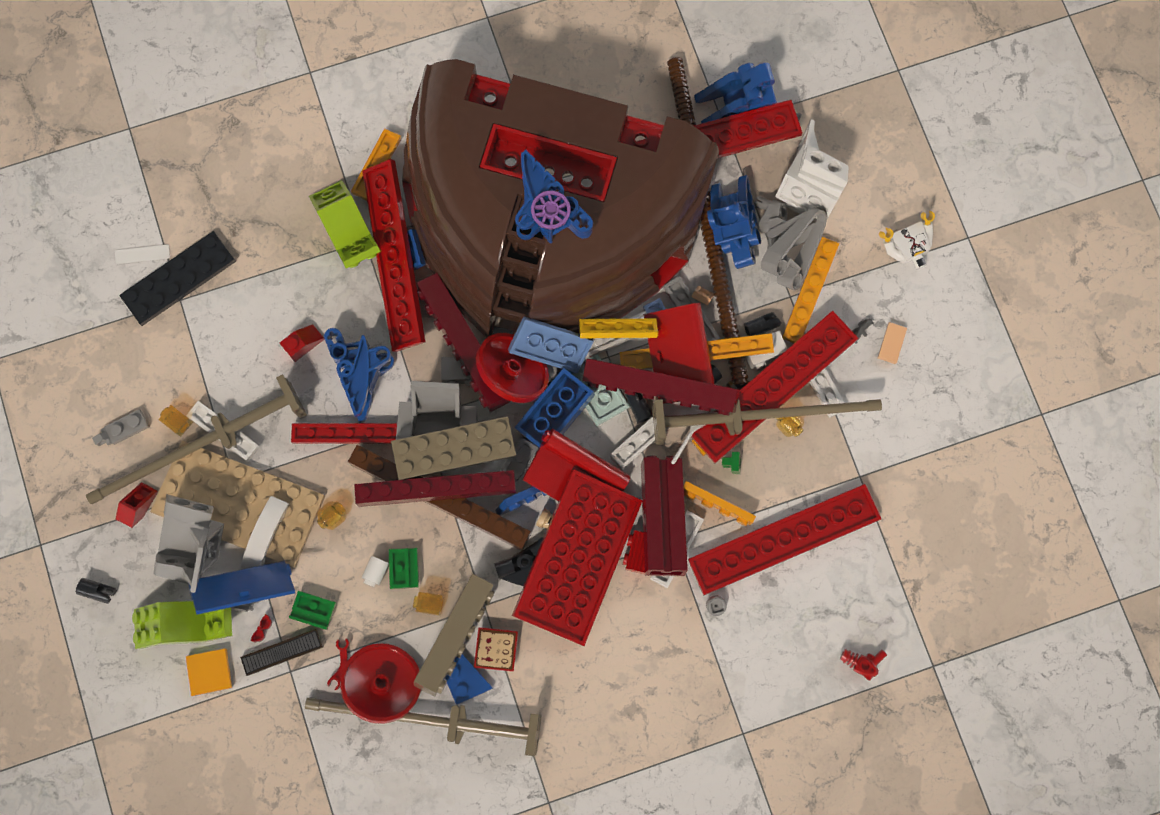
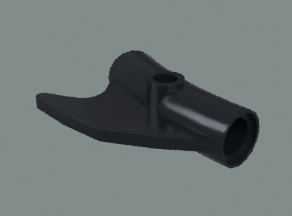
M543 537L521 552L494 563L499 580L502 579L524 586ZM528 560L527 565H522L521 562Z

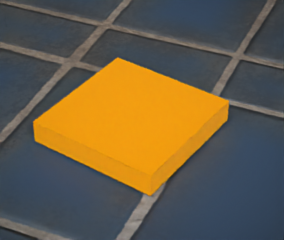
M226 648L186 656L191 696L232 688Z

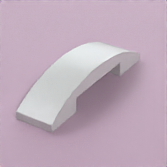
M270 496L248 541L241 569L264 565L268 548L279 523L284 518L289 503Z

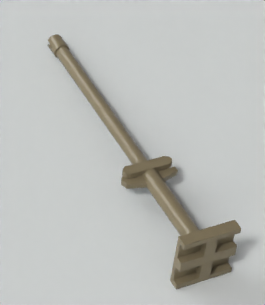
M282 374L276 377L284 393L283 395L232 421H229L221 412L217 414L218 417L212 416L211 422L215 430L102 488L86 494V498L90 504H94L104 499V497L220 439L224 447L230 449L232 446L237 445L236 431L287 405H290L292 411L300 419L307 416L291 382Z
M663 399L654 400L652 414L655 445H663L666 440L665 428L725 423L731 436L741 433L742 421L858 411H881L882 402L881 399L863 402L741 411L738 400L736 412H730L729 416L718 414V412L664 416Z
M307 698L305 701V709L354 715L345 703L323 701L316 698ZM454 705L451 708L450 718L409 712L396 721L448 728L447 740L449 742L455 741V744H460L465 732L527 740L525 755L535 756L537 754L542 715L530 714L529 728L469 720L466 717L465 705H460V707Z

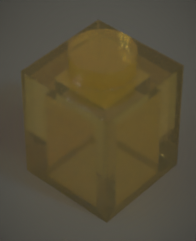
M172 405L166 407L158 419L180 437L193 423Z
M419 592L418 596L414 597L413 608H416L415 612L441 616L444 596Z

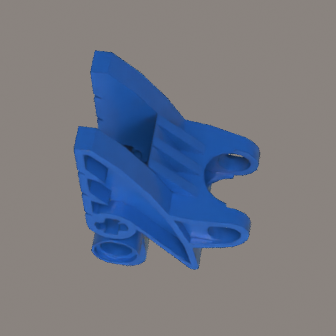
M753 63L743 64L738 67V72H731L695 94L696 103H703L723 97L725 103L723 108L703 119L701 124L777 103L772 86L775 80L770 63H762L755 67Z
M524 150L521 153L524 204L515 217L518 237L523 240H529L538 232H541L547 241L552 243L553 235L565 228H569L577 237L582 239L588 238L592 234L593 221L578 205V201L574 197H566L570 204V216L564 226L549 230L541 228L534 221L531 214V205L536 196L542 192L556 191L557 189L559 193L564 195V188L558 181L555 182V178L548 171L545 172V168L538 161L535 162V158L527 150ZM547 195L542 197L545 203L549 201ZM551 195L552 201H554L558 196ZM540 199L538 200L536 205H542ZM561 199L559 205L563 204L564 200ZM567 206L561 210L567 213ZM534 210L535 213L542 212V210ZM558 214V217L562 220L565 218V216ZM538 217L537 219L542 222L543 217ZM547 218L545 224L550 225L551 219ZM554 219L553 225L558 224L559 222ZM531 228V232L528 235L520 233V229L528 230Z
M747 175L739 177L738 192L723 196L720 183L712 185L711 210L707 211L709 224L714 234L715 245L721 244L724 254L732 252L733 262L737 269L756 264L753 246L761 244L759 230L755 228L758 222Z
M329 328L324 334V339L331 357L337 364L338 376L354 416L358 418L359 423L365 422L370 410L373 390L377 380L392 369L394 358L390 350L385 346L371 349L364 335L361 336L360 341L346 343L338 329ZM333 336H336L337 343L332 341ZM351 347H358V349L348 350ZM380 350L387 351V353H381L377 355V353ZM391 359L390 365L384 367L383 365Z

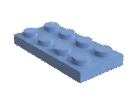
M524 316L509 345L508 351L511 354L578 373L594 341L592 338H580L579 333Z

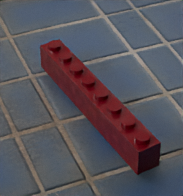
M435 273L417 282L418 298L426 303L425 309L429 316L433 315L435 319L433 322L437 330H442L445 344L452 347L453 351L451 352L454 359L462 364L460 368L465 377L469 376L471 380L470 386L473 391H478L480 395L479 401L483 408L487 407L491 413L510 403L511 401L494 393L481 378L476 365V353L480 344L439 275Z
M589 358L586 359L582 381L588 382L587 386L598 388L599 385L606 386L605 390L617 392V388L623 389L624 394L635 396L636 392L642 393L643 398L654 400V396L661 397L663 402L671 404L673 400L680 401V406L691 408L692 404L699 406V410L709 412L713 408L718 410V414L727 416L730 415V412H736L740 393L739 389Z
M514 470L354 484L355 504L358 507L516 493Z

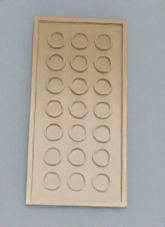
M181 441L179 448L189 443ZM200 448L171 464L150 512L164 517L166 494L214 506L211 520L224 523L221 540L246 549L253 529L270 496L276 497L289 503L282 522L277 527L265 557L277 562L285 561L290 567L295 568L325 495Z

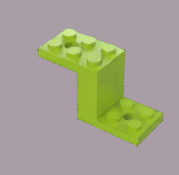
M342 180L309 196L346 269L356 267L361 261L372 259L377 256V253L381 252L370 234L352 195Z
M193 601L157 602L134 609L132 615V622L135 627L133 634L135 649H143L161 644L201 643L232 636L231 607L196 614Z

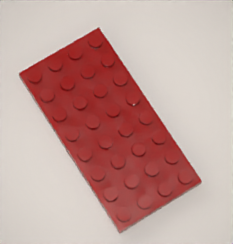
M572 469L512 616L581 646H585L642 500Z

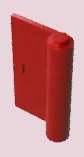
M700 303L643 314L644 319L656 318L658 337L648 338L653 372L715 384Z
M552 428L550 431L546 430L541 439L543 442L522 478L526 483L559 502L572 469L621 491L627 487L631 476Z

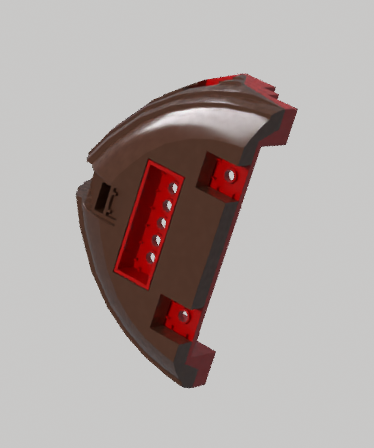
M451 59L436 62L432 65L427 64L424 68L407 131L402 184L410 222L413 229L417 232L428 267L433 274L437 273L460 312L486 338L491 336L496 317L521 323L525 316L580 334L579 319H621L658 293L665 284L688 264L719 155L717 144L712 142L696 127L683 120L667 116L664 125L628 116V105L514 74L511 84L477 75L476 65L473 63ZM488 95H493L496 98L490 103L485 101V97ZM638 136H643L646 138V142L639 144L635 139ZM524 150H527L535 158V162L538 161L545 169H552L554 171L552 176L555 178V182L558 181L564 188V196L574 197L578 201V205L591 217L593 230L588 238L582 239L577 237L569 228H565L553 235L552 243H549L541 232H538L529 240H523L518 237L515 217L524 204L521 153ZM513 158L516 160V164L508 166L505 163L506 160ZM565 174H571L573 180L566 182L562 177ZM584 179H589L592 181V185L584 187L581 182ZM531 228L528 230L520 229V233L523 235H528L531 232Z

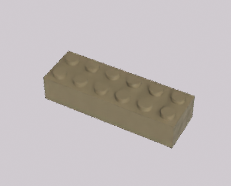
M508 416L391 441L399 480L517 456Z
M472 573L414 680L415 687L434 697L437 693H442L447 684L446 676H451L457 663L454 662L456 657L461 658L465 650V640L470 641L476 627L473 625L475 622H480L485 613L484 605H489L494 596L493 584Z

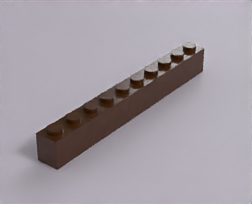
M356 445L348 460L351 466L381 481L399 480L395 463ZM465 498L424 501L521 551L531 536V531Z

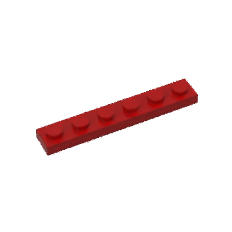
M292 423L291 443L391 444V441L396 440L397 423Z

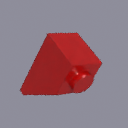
M312 324L295 330L279 343L292 360L296 362L325 339Z
M141 482L119 502L115 519L133 528L143 519L158 491Z

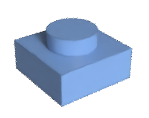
M660 298L643 306L646 313L666 309Z

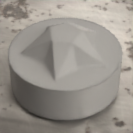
M711 596L706 602V608L713 616H720L726 611L727 605L721 596Z

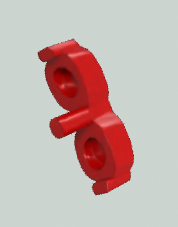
M265 614L262 617L260 626L257 627L258 630L253 633L250 641L256 643L264 640V630L272 626L270 616Z

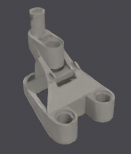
M759 196L757 200L761 202L755 200V207L765 210V213L758 227L759 231L766 233L768 237V248L762 258L761 269L777 276L778 284L796 291L806 278L825 229L827 215L825 211L813 207L807 212H803L787 221L785 203L776 199L770 201ZM817 216V221H816V223H812L811 225H809V224L813 221V219ZM804 243L795 261L787 257L786 254L792 247Z

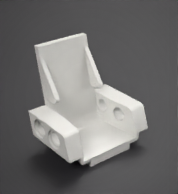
M811 119L798 145L795 160L787 171L775 197L782 200L786 207L799 214L815 207L825 211L828 219L848 182L849 167L819 150L814 132L815 121Z

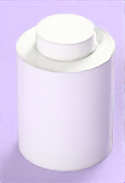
M371 556L361 577L365 579L364 583L371 587H375L376 584L380 585L389 563Z

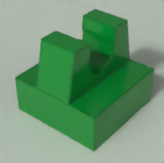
M732 452V457H722L723 468H731L732 474H740L741 472L740 452Z

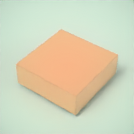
M698 286L691 297L709 305L714 297V293Z

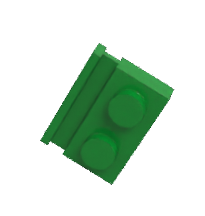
M418 548L389 549L390 589L419 588Z
M298 591L289 618L328 630L336 602Z

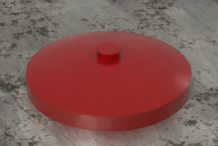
M496 333L487 337L476 353L477 369L485 384L494 393L512 402L527 403L537 399L548 385L549 373L547 365L509 353L508 348L514 337L513 334Z
M384 643L365 646L355 652L343 668L340 681L342 698L349 710L364 721L385 724L399 720L412 710L420 695L421 689L414 686V680L420 671L419 667L406 651L397 646Z

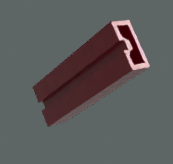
M655 455L644 457L641 462L645 576H685L688 571L682 458H678L675 464L671 463L675 456H667L663 460Z

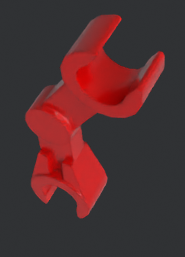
M345 639L346 646L344 648L340 647V640L336 641V647L340 650L341 663L337 672L327 682L328 687L333 680L338 682L334 690L340 688L342 671L348 661L347 649L350 646L348 639Z

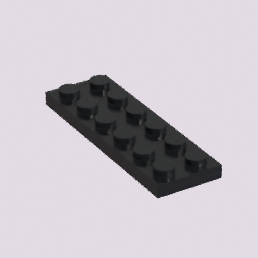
M212 231L119 296L138 323L143 326L236 261L215 232Z

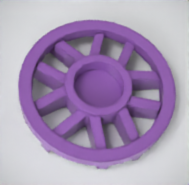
M557 191L542 192L532 202V218L541 228L552 230L562 225L564 226L570 216L569 201L563 194ZM547 195L549 201L545 203L542 197ZM551 195H555L558 197L554 201H552ZM539 199L542 205H536ZM561 199L564 200V203L558 206L557 203ZM567 206V213L561 209ZM534 210H542V212L535 213ZM558 214L565 216V218L562 220L558 217ZM543 217L542 222H540L537 218ZM547 218L551 219L550 225L545 224ZM554 219H555L556 221H558L559 223L553 225Z

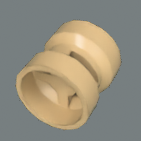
M545 508L536 526L547 529L553 514Z

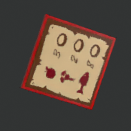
M478 627L474 668L514 672L518 631Z

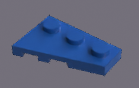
M530 487L504 499L495 511L497 515L502 516L518 509L525 503L529 504L537 500V497L542 494L543 496H547V494L535 487Z
M463 654L461 658L456 657L454 662L457 664L452 675H447L445 678L456 705L493 689Z

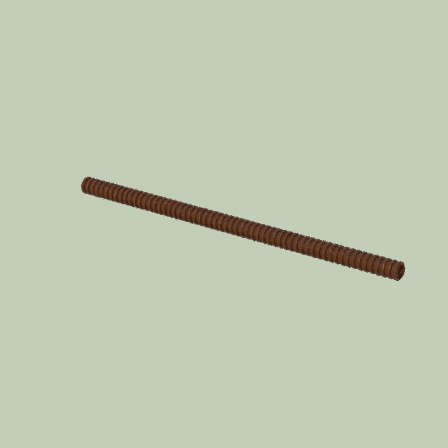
M675 57L667 61V65L669 66L668 70L670 71L669 75L672 82L671 86L673 87L677 113H679L678 118L695 126L696 122L693 116L694 112L692 111L693 107L691 105V96L689 95L683 59ZM708 191L700 219L701 231H703L702 236L704 237L703 241L705 242L704 246L706 247L705 252L708 253L706 255L708 258L707 262L710 264L708 267L711 270L713 291L716 292L714 296L717 297L715 299L716 303H718L716 306L719 308L718 314H720L719 319H721V330L724 331L722 335L725 336L724 339L738 338L740 335H738V324L735 323L737 319L734 318L736 314L733 312L735 309L732 307L733 301H731L730 285L727 284L729 280L726 279L728 275L725 273L727 270L724 268L723 252L720 251L722 248L720 244L715 245L713 230L710 227L707 211L711 210V193ZM728 358V364L731 365L729 369L732 370L730 374L733 376V384L737 388L744 387L750 382L747 380L749 377L746 375L745 358Z

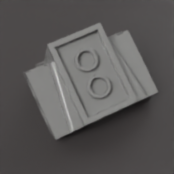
M411 381L412 402H399L396 440L477 423V406H461L459 384Z
M166 494L164 520L159 549L155 559L154 575L186 584L189 582L191 586L190 592H196L199 578L218 559L224 523L211 520L214 506Z

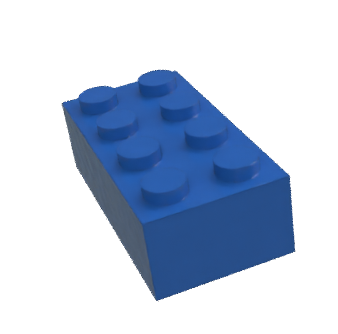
M563 368L514 428L539 448L543 442L541 439L546 430L550 431L553 428L559 433L564 434L594 398L595 393Z

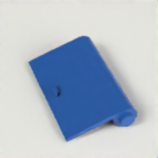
M285 561L199 578L196 592H190V595L194 602L196 614H202L295 594V588L290 577V565L286 564Z

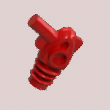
M845 649L841 654L840 660L847 665L850 664L849 667H853V671L863 675L870 681L878 675L877 665L887 654L880 650L875 656L870 653L866 656L862 654L859 656L858 653L855 655L852 652L851 654V650Z

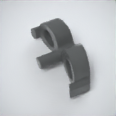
M871 319L862 320L858 324L859 327L855 328L852 332L858 338L862 334L866 337L868 334L864 330L874 324Z

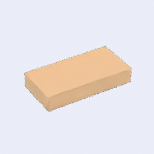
M891 322L888 323L878 359L893 364L897 363L907 331L906 327Z

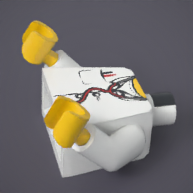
M930 210L928 218H926L925 212L921 213V218L925 221L924 223L922 221L895 233H893L892 229L885 228L887 231L886 235L882 231L879 232V237L885 239L883 243L889 256L900 261L902 264L913 261L917 270L927 265L923 256L927 255L932 247V221L935 218V214Z

